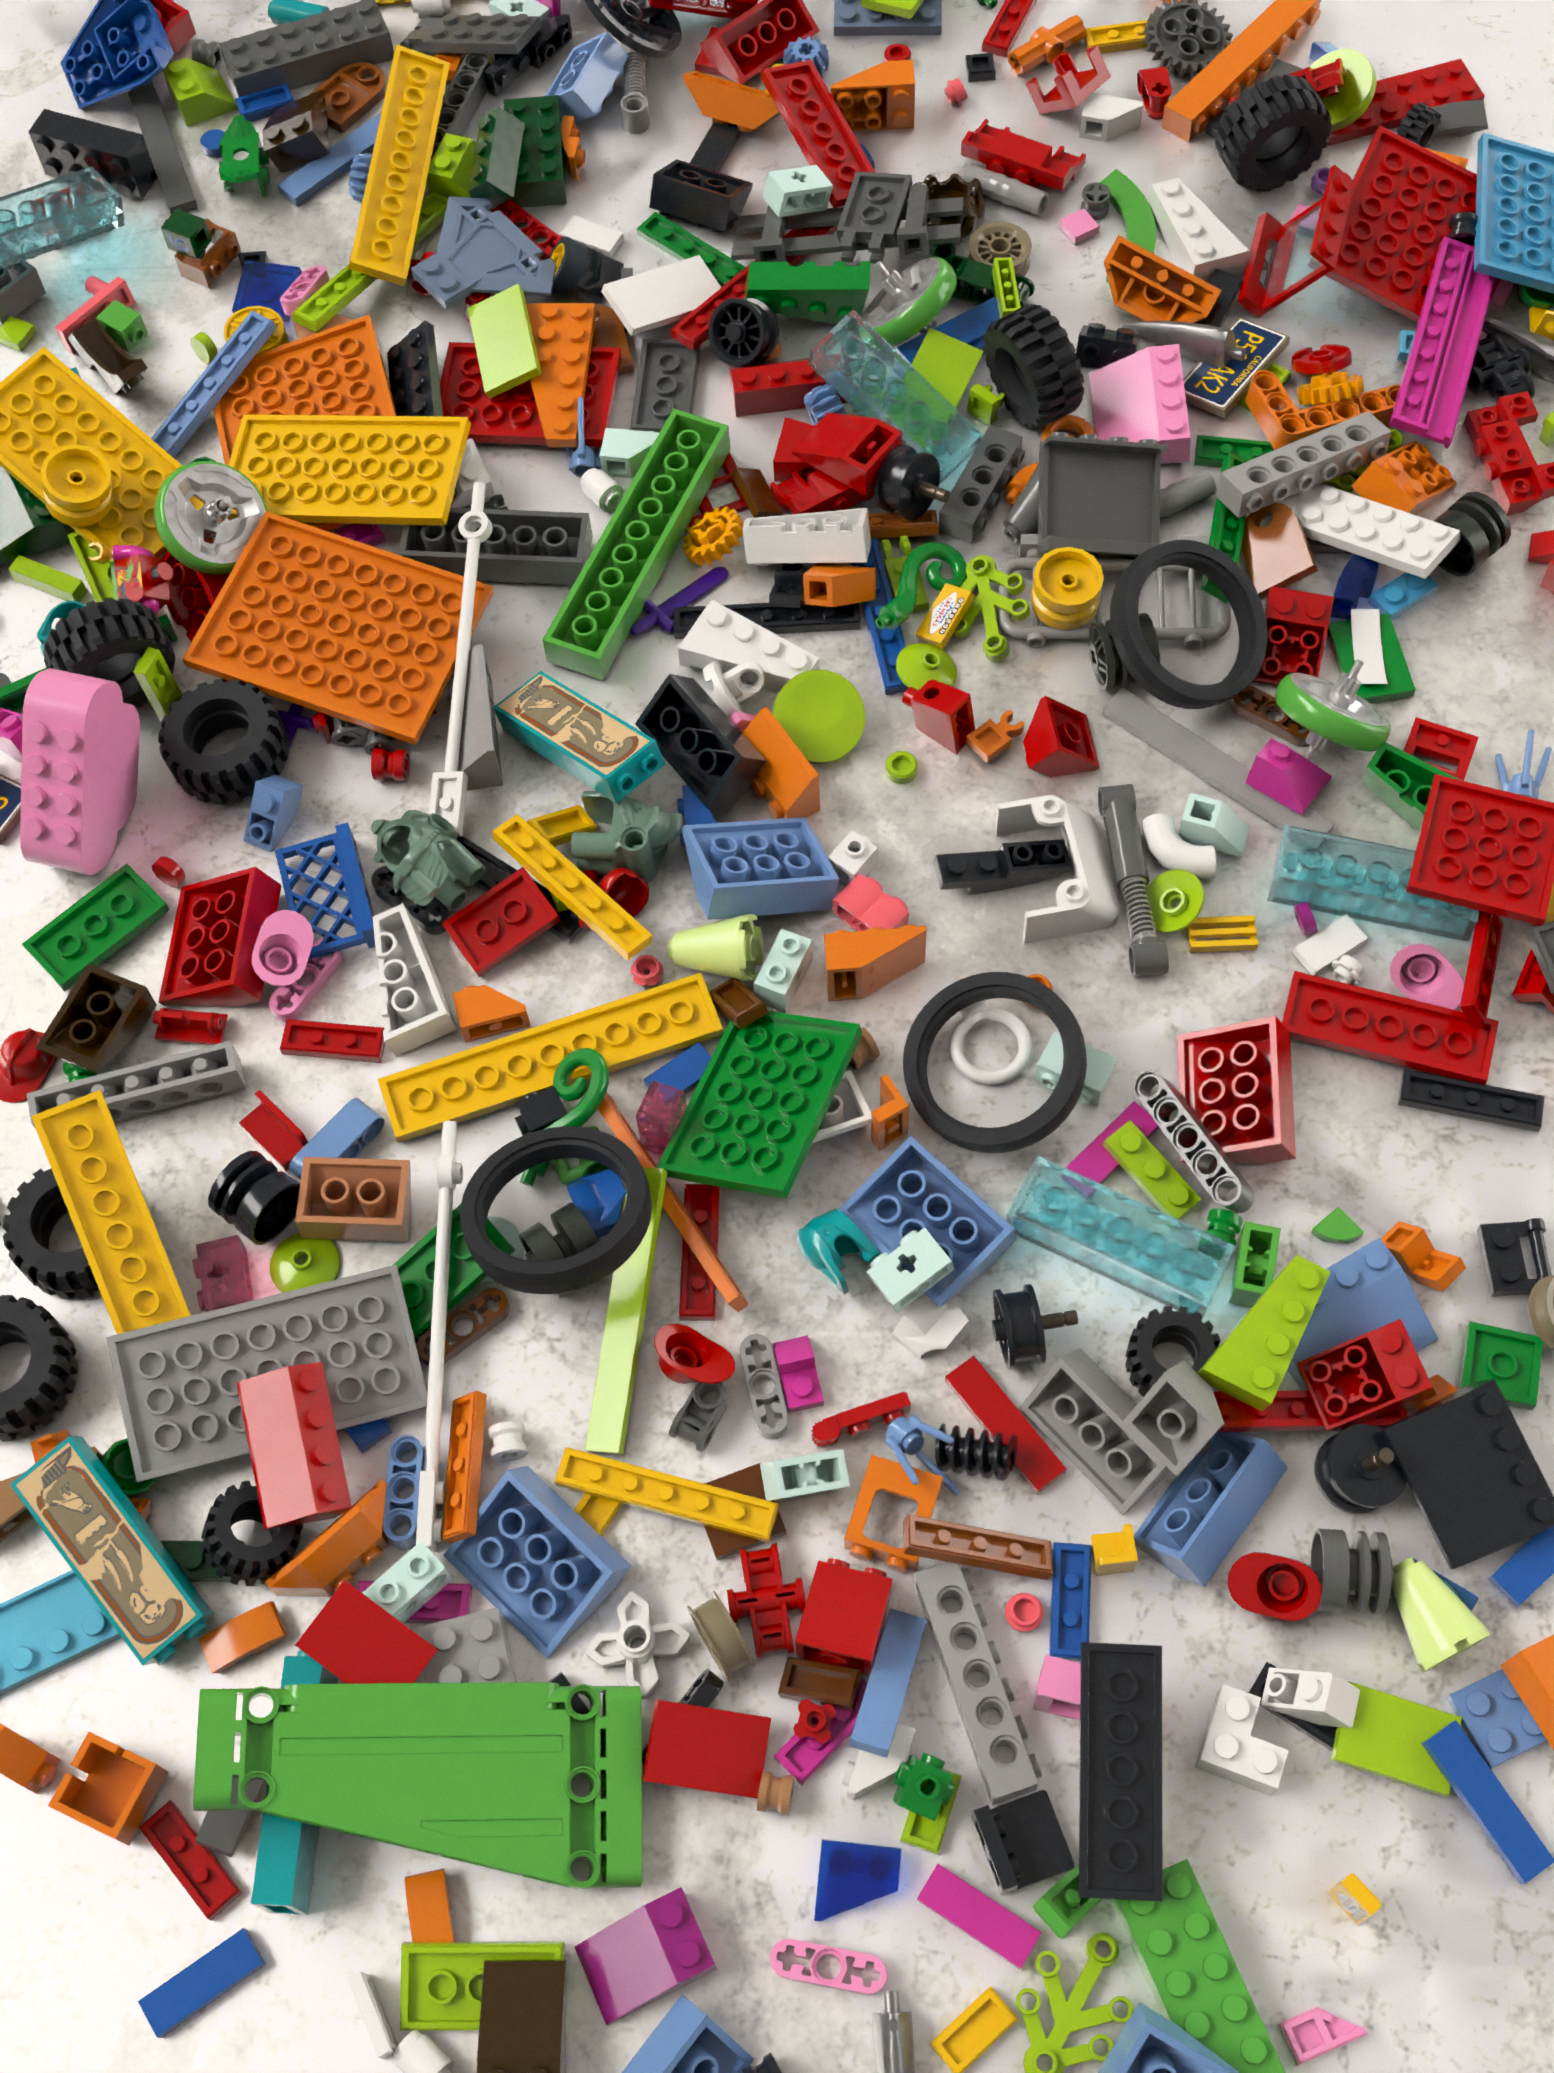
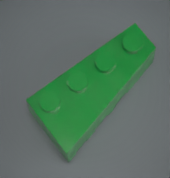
M834 261L833 266H816V262H804V264L799 266H791L789 262H750L744 298H757L764 301L777 315L858 327L869 292L871 261H860V266H846V261Z
M1383 742L1369 762L1362 784L1420 832L1434 775L1458 778Z

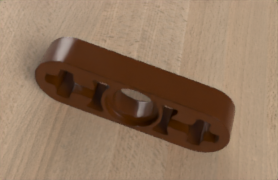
M1248 685L1232 698L1231 709L1237 716L1295 746H1309L1305 740L1310 730L1305 731L1303 734L1299 733L1298 730H1301L1303 726L1280 709L1275 697ZM1246 699H1250L1252 701L1248 702L1246 705L1241 703V701H1245ZM1260 705H1263L1261 708V712H1257V709L1259 710ZM1277 711L1282 714L1283 719L1271 721L1267 718L1266 713ZM1288 720H1292V723L1290 722L1289 727H1286L1288 724Z
M497 1288L485 1289L446 1317V1331L454 1344L450 1346L448 1339L445 1341L444 1364L507 1318L510 1312V1304L502 1290ZM489 1300H492L494 1303L499 1302L498 1306L500 1309L496 1312L491 1309L487 1310L486 1303ZM476 1309L479 1315H481L484 1322L481 1324L479 1323L477 1316L473 1313V1311ZM469 1319L473 1322V1329L469 1334L460 1336L454 1333V1326L459 1320ZM431 1329L425 1332L417 1342L418 1354L422 1362L429 1366L430 1359L428 1345L431 1341Z

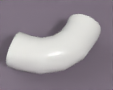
M1158 813L1143 819L1142 831L1149 852L1163 867L1169 870H1186L1193 873L1197 878L1215 877L1216 855L1213 845H1192L1184 841L1176 831L1174 818L1169 814Z

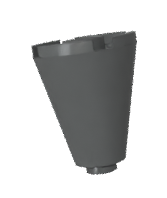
M1039 464L1003 521L1004 533L1014 543L1020 542L1021 534H1038Z

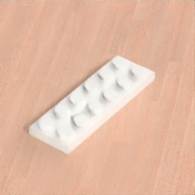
M1321 483L1306 491L1289 496L1282 501L1275 502L1284 504L1294 511L1301 522L1306 537L1424 579L1429 576L1460 541V530ZM1272 516L1265 518V523L1270 524Z

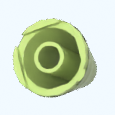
M744 914L675 932L673 938L668 941V957L673 959L674 964L677 966L743 981H755L759 974L754 973L755 966L762 965L763 961L761 927H754L753 920H758V918L754 914Z
M1410 1557L1393 1567L1395 1575H1393L1392 1590L1417 1664L1423 1673L1471 1648L1491 1635L1487 1627L1423 1560L1415 1563L1413 1558Z

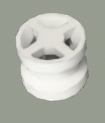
M501 1422L488 1428V1436L493 1441L494 1446L490 1451L492 1460L499 1462L521 1459L528 1454L527 1445L522 1440V1436L525 1433V1427L522 1422Z

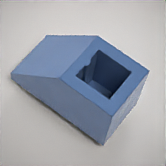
M278 775L257 780L255 782L243 841L269 852L275 851L297 816L304 785Z

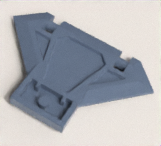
M449 197L437 252L412 267L411 271L412 276L447 310L474 292L500 293L516 284L521 286L524 295L551 296L556 263L550 258L541 261L539 258L543 255V251L500 210L490 213L488 210L493 205L488 199Z

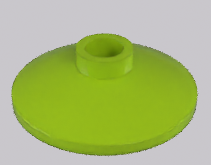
M914 643L908 645L900 651L896 659L898 677L908 688L914 687L920 690L928 680L932 679L953 687L957 679V668L953 659L944 650L932 644Z
M1173 869L1157 876L1147 889L1149 892L1148 896L1150 897L1149 901L1151 902L1150 906L1152 907L1151 911L1153 912L1152 916L1154 917L1153 922H1155L1154 927L1159 932L1174 933L1185 929L1196 920L1204 905L1205 893L1201 881L1193 873L1186 870ZM1180 902L1179 906L1175 908V905Z
M296 1233L283 1240L276 1247L270 1260V1276L274 1285L282 1293L336 1280L340 1271V1255L330 1239L302 1238L300 1233ZM303 1256L308 1257L305 1264H296L299 1258Z

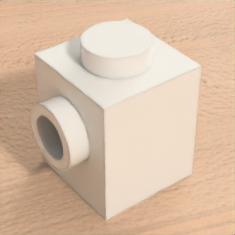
M851 830L828 856L839 877V882L847 886L858 874L867 877L877 866L878 847L867 836H860Z

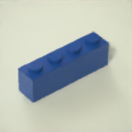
M993 297L933 329L984 351V335L992 322L1000 318L997 299ZM927 332L897 347L896 368L904 377Z

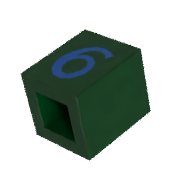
M177 208L161 227L168 249L196 260L212 241L205 219Z

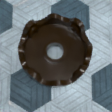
M934 174L926 176L923 183L928 186L929 200L963 197L964 199L963 215L927 218L926 226L961 224L960 239L970 236L981 226L985 216V202L981 182L977 178H974L971 182H966L958 174H952L949 179L943 182L937 181Z

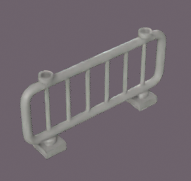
M1021 534L1019 558L1005 562L1000 571L1010 575L1016 570H1033L1034 576L1036 564L1043 557V555H1038V534ZM1176 536V540H1193L1208 545V536ZM1096 558L1102 567V571H1124L1135 560ZM1166 565L1153 570L1157 571L1159 628H1155L1158 640H1184L1185 648L1197 650L1203 647L1204 641L1219 639L1227 633L1231 624L1230 603L1226 604L1217 599V626L1213 628H1197L1194 572L1198 571L1180 565ZM1163 571H1188L1190 628H1165ZM998 585V593L1011 599V594L1007 588ZM1100 595L1096 622L1102 623V600ZM998 608V619L1002 630L1011 637L1027 639V645L1031 648L1043 647L1046 644V639H1089L1090 627L1061 630L1051 628L1050 626H1039V619L1034 612L1033 626H1017L1011 621L1010 613Z

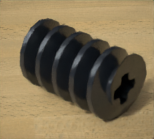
M943 1423L939 1430L947 1434L946 1425ZM955 1425L949 1435L954 1439L952 1444L936 1438L935 1458L937 1467L941 1471L946 1472L951 1467L956 1474H961L966 1470L970 1476H976L980 1471L983 1478L989 1479L995 1474L997 1480L1004 1481L1013 1470L1018 1448L1017 1435L1012 1434L1008 1444H1004L1003 1433L998 1432L994 1441L990 1442L988 1430H983L978 1440L975 1439L973 1428L969 1427L965 1437H961L960 1427Z

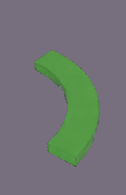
M1115 169L1100 183L1108 186L1111 192L1109 202L1124 219L1126 239L1154 254L1156 224L1151 207L1139 188L1126 175Z

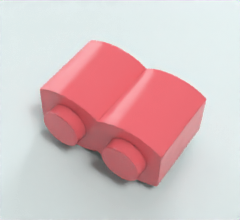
M858 874L832 900L833 913L846 925L857 931H865L872 927L892 929L908 924L909 912L907 905L900 898L885 894L879 882L871 877L867 878Z

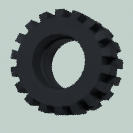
M1164 1306L1161 1314L1157 1309L1149 1312L1147 1319L1142 1317L1138 1321L1136 1329L1134 1328L1127 1347L1125 1367L1126 1372H1131L1129 1378L1133 1386L1140 1385L1138 1393L1143 1397L1163 1373L1168 1370L1155 1359L1152 1351L1155 1346L1165 1342L1182 1345L1190 1352L1194 1361L1192 1368L1196 1372L1201 1369L1218 1348L1221 1341L1218 1333H1211L1214 1326L1209 1320L1205 1323L1200 1321L1202 1314L1195 1311L1192 1316L1186 1313L1187 1307L1180 1306L1178 1311H1173L1172 1306Z
M250 1480L243 1481L239 1489L232 1485L226 1489L225 1495L220 1494L215 1499L202 1530L201 1539L204 1540L201 1548L203 1554L208 1553L206 1559L210 1568L215 1565L218 1567L216 1575L220 1578L228 1575L231 1577L230 1583L238 1585L239 1580H246V1586H254L257 1579H260L261 1583L265 1584L267 1579L293 1558L301 1539L300 1533L303 1529V1524L268 1529L272 1542L261 1547H251L241 1543L232 1532L231 1526L242 1520H254L263 1524L256 1486H251Z

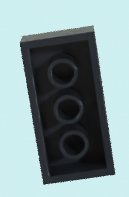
M47 109L42 111L28 131L45 175L53 178H60L74 183L82 181L83 185L138 200L144 199L158 178L143 134Z
M669 674L635 723L641 732L656 740L661 755L708 808L731 810L766 763V759L694 678Z

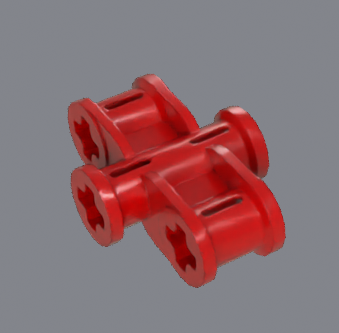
M777 1543L771 1544L768 1549L747 1552L746 1549H739L747 1590L734 1592L733 1589L727 1590L731 1618L736 1624L739 1619L751 1617L757 1659L763 1658L765 1653L787 1650L788 1653H794L787 1611L799 1609L801 1612L804 1611L806 1600L802 1577L796 1578L793 1583L782 1584Z

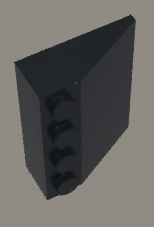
M1495 1379L1473 1382L1381 1430L1450 1569L1454 1570L1521 1542L1554 1525V1496Z

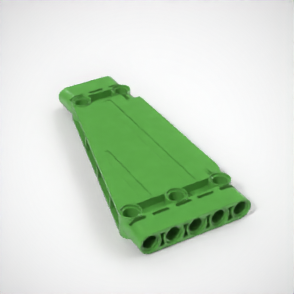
M514 1682L286 1685L284 1688L260 1686L239 1689H200L193 1811H257L572 1889L641 1887L643 1861L640 1686H590L586 1684L559 1686V1683ZM600 1693H602V1716H600ZM582 1694L588 1698L590 1710L587 1714L581 1715L572 1709L571 1699L573 1695ZM237 1695H243L242 1720H236ZM260 1696L267 1697L273 1704L270 1714L262 1718L255 1717L249 1711L252 1700ZM600 1732H602V1757H600ZM235 1736H241L239 1762H234ZM601 1773H602V1799H601ZM582 1775L590 1782V1792L586 1797H578L571 1790V1780L574 1776ZM233 1778H239L237 1804H231ZM257 1779L264 1781L269 1787L267 1797L261 1802H251L245 1796V1788L248 1783ZM601 1814H602V1841H601ZM601 1855H602V1881H603V1882H600V1874H601ZM576 1858H582L590 1865V1875L584 1882L577 1881L571 1875V1864Z

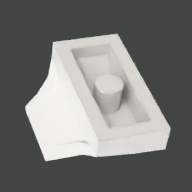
M923 1293L903 1315L892 1333V1338L920 1359L927 1351L946 1349L970 1320L964 1310L965 1302L955 1295L940 1308Z

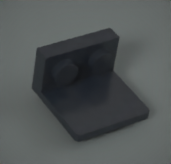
M1045 1790L1035 1792L993 1809L986 1805L973 1810L971 1818L1001 1896L1074 1868V1860Z

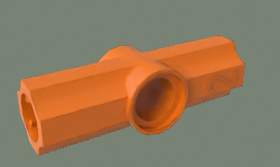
M1075 15L1051 29L1042 26L1035 30L1029 42L1008 53V63L1011 66L1012 72L1018 76L1044 61L1052 64L1053 59L1059 54L1064 53L1066 48L1086 37V28L1083 25L1082 19Z

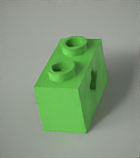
M1244 1222L1238 1239L1229 1303L1252 1307L1273 1282L1281 1228Z

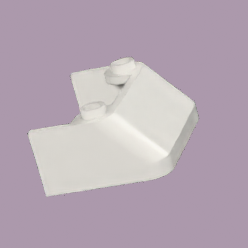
M1053 795L997 804L996 837L1060 826L1074 879L1066 880L1058 886L1056 890L1057 906L1026 911L1023 929L1024 943L1108 929L1116 923L1119 914V904L1094 818L1084 810Z

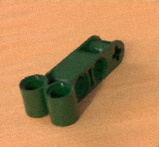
M953 243L931 245L930 257H940L946 260L955 271L957 285L952 296L978 305L993 297L996 298L992 276L993 266L956 255V247ZM1015 273L1020 305L1023 307L1027 298L1033 295L1035 286L1029 278Z

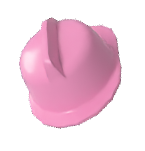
M281 910L274 912L265 919L253 949L251 962L255 973L262 981L273 986L283 987L292 985L301 978L307 965L314 938L311 924L303 915L296 911Z
M1415 944L1401 949L1394 956L1390 965L1391 979L1408 999L1453 1010L1460 1005L1464 981L1458 971L1438 950L1429 945Z

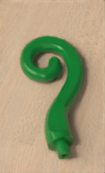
M929 542L915 548L907 556L903 564L898 594L891 602L880 609L879 617L875 619L876 626L879 629L888 628L894 630L909 618L916 604L918 571L920 566L927 560L940 559L946 562L953 571V578L945 579L940 575L942 563L940 561L930 563L926 568V578L931 587L941 592L945 583L961 587L967 579V563L960 552L952 546L941 542Z
M590 1048L577 1049L566 1055L559 1063L553 1077V1086L557 1094L566 1101H575L580 1098L582 1100L566 1115L545 1129L562 1126L582 1127L601 1105L609 1085V1066L602 1054L597 1050ZM581 1066L589 1067L591 1071L590 1084L586 1078L579 1077L575 1080L574 1084L569 1086V1078L575 1069ZM550 1161L525 1170L519 1182L532 1187L536 1176L544 1177Z

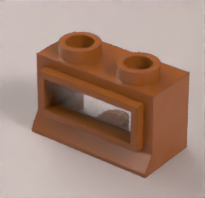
M206 218L205 221L212 241L196 260L180 253H176L174 257L181 277L210 288L215 280L222 275L227 266L238 256L241 249L235 232L215 225Z

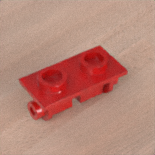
M161 1008L159 1011L155 1010L152 1016L153 1024H158L155 1040L208 1045L222 1043L228 1015Z

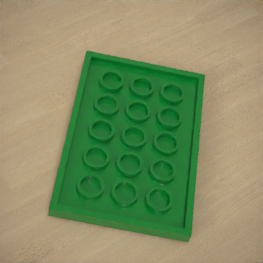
M768 1011L769 1013L741 1030L729 1021L656 1168L666 1170L667 1177L787 1199L863 1034L860 1024Z

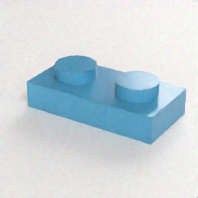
M1405 572L1372 593L1368 603L1374 609H1379L1380 615L1389 613L1391 621L1436 593L1438 584L1430 576L1424 579Z

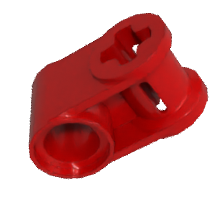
M1167 66L1138 70L1137 87L1139 95L1144 102L1147 116L1155 120L1163 119L1164 106L1169 102V97L1172 94V85Z

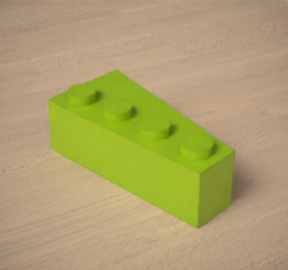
M1296 1255L1282 1269L1197 1373L1210 1386L1260 1411L1271 1405L1331 1271Z

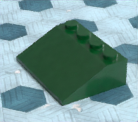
M0 466V563L16 559L18 555L24 557L68 545L65 524L54 518L42 501Z

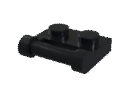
M1532 1218L1522 1222L1480 1224L1477 1232L1491 1297L1530 1294L1533 1286L1540 1279L1552 1275L1543 1233L1546 1232L1543 1219ZM1519 1237H1529L1537 1274L1536 1279H1528Z

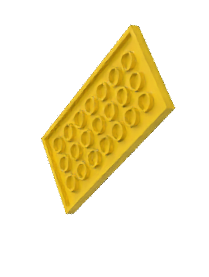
M42 347L0 382V466L45 504L40 472L44 459L53 450L62 446L78 444L91 447L102 454L109 463L112 475V507L103 520L93 525L69 526L89 543L98 542L109 549H113V545H138L153 552L154 557H160L167 549L160 540L156 530L154 503L164 480L182 465L48 349ZM194 496L189 499L196 510H199L204 505Z
M243 414L229 466L239 470L256 485L265 500L268 512L301 523L446 526L471 423L468 417ZM232 509V512L227 517L228 520L238 517L236 510Z

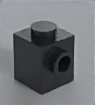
M554 1086L541 1092L529 1093L523 1097L522 1101L517 1102L516 1106L519 1116L514 1119L521 1135L524 1136L545 1129L566 1115L567 1111Z

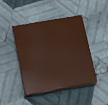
M761 1463L704 1483L766 1500L760 1468ZM779 1510L770 1541L787 1535ZM704 1525L717 1561L739 1553V1549L747 1550L765 1543L764 1541Z

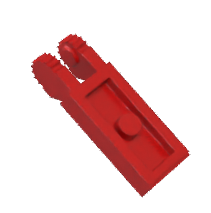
M903 1391L823 1419L821 1422L818 1421V1423L812 1426V1441H814V1444H817V1447L831 1446L837 1444L842 1434L849 1432L851 1437L858 1436L870 1431V1425L884 1421L885 1425H890L896 1418L906 1417L905 1413L910 1412L911 1402L907 1392Z

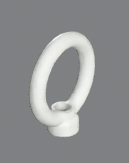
M985 1000L973 1003L960 1010L963 1018L954 1028L950 1040L951 1057L958 1070L968 1079L984 1085L1003 1084L1021 1074L1026 1068L1032 1053V1040L1025 1024L1009 1011L1000 1008H988ZM989 1021L1000 1022L1008 1026L1018 1040V1053L1015 1060L1008 1067L992 1072L978 1069L972 1065L964 1053V1039L971 1028H979Z

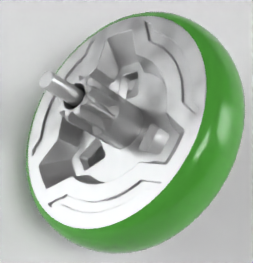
M940 257L923 259L911 265L900 274L896 270L888 272L881 261H878L874 266L883 276L880 281L883 289L867 307L861 320V329L865 338L877 348L886 349L908 340L918 332L923 334L929 328H934L937 325L935 317L951 299L956 289L957 277L952 266Z
M198 461L181 466L164 480L156 495L154 520L157 533L163 545L180 563L200 573L225 575L230 574L262 516L268 509L256 485L239 470L219 462ZM192 496L204 503L199 510H196L189 501ZM232 509H235L238 517L228 520L227 517L232 512ZM215 534L212 544L204 542V538L209 539L211 535Z
M1356 659L1349 674L1341 673L1335 684L1304 673H1290L1279 683L1275 693L1277 705L1290 718L1310 730L1305 740L1310 747L1304 756L1309 761L1312 760L1317 749L1320 751L1325 750L1330 741L1348 748L1367 752L1376 751L1383 742L1387 741L1391 732L1389 719L1374 705L1356 695L1361 685V681L1356 677L1364 664L1363 661Z

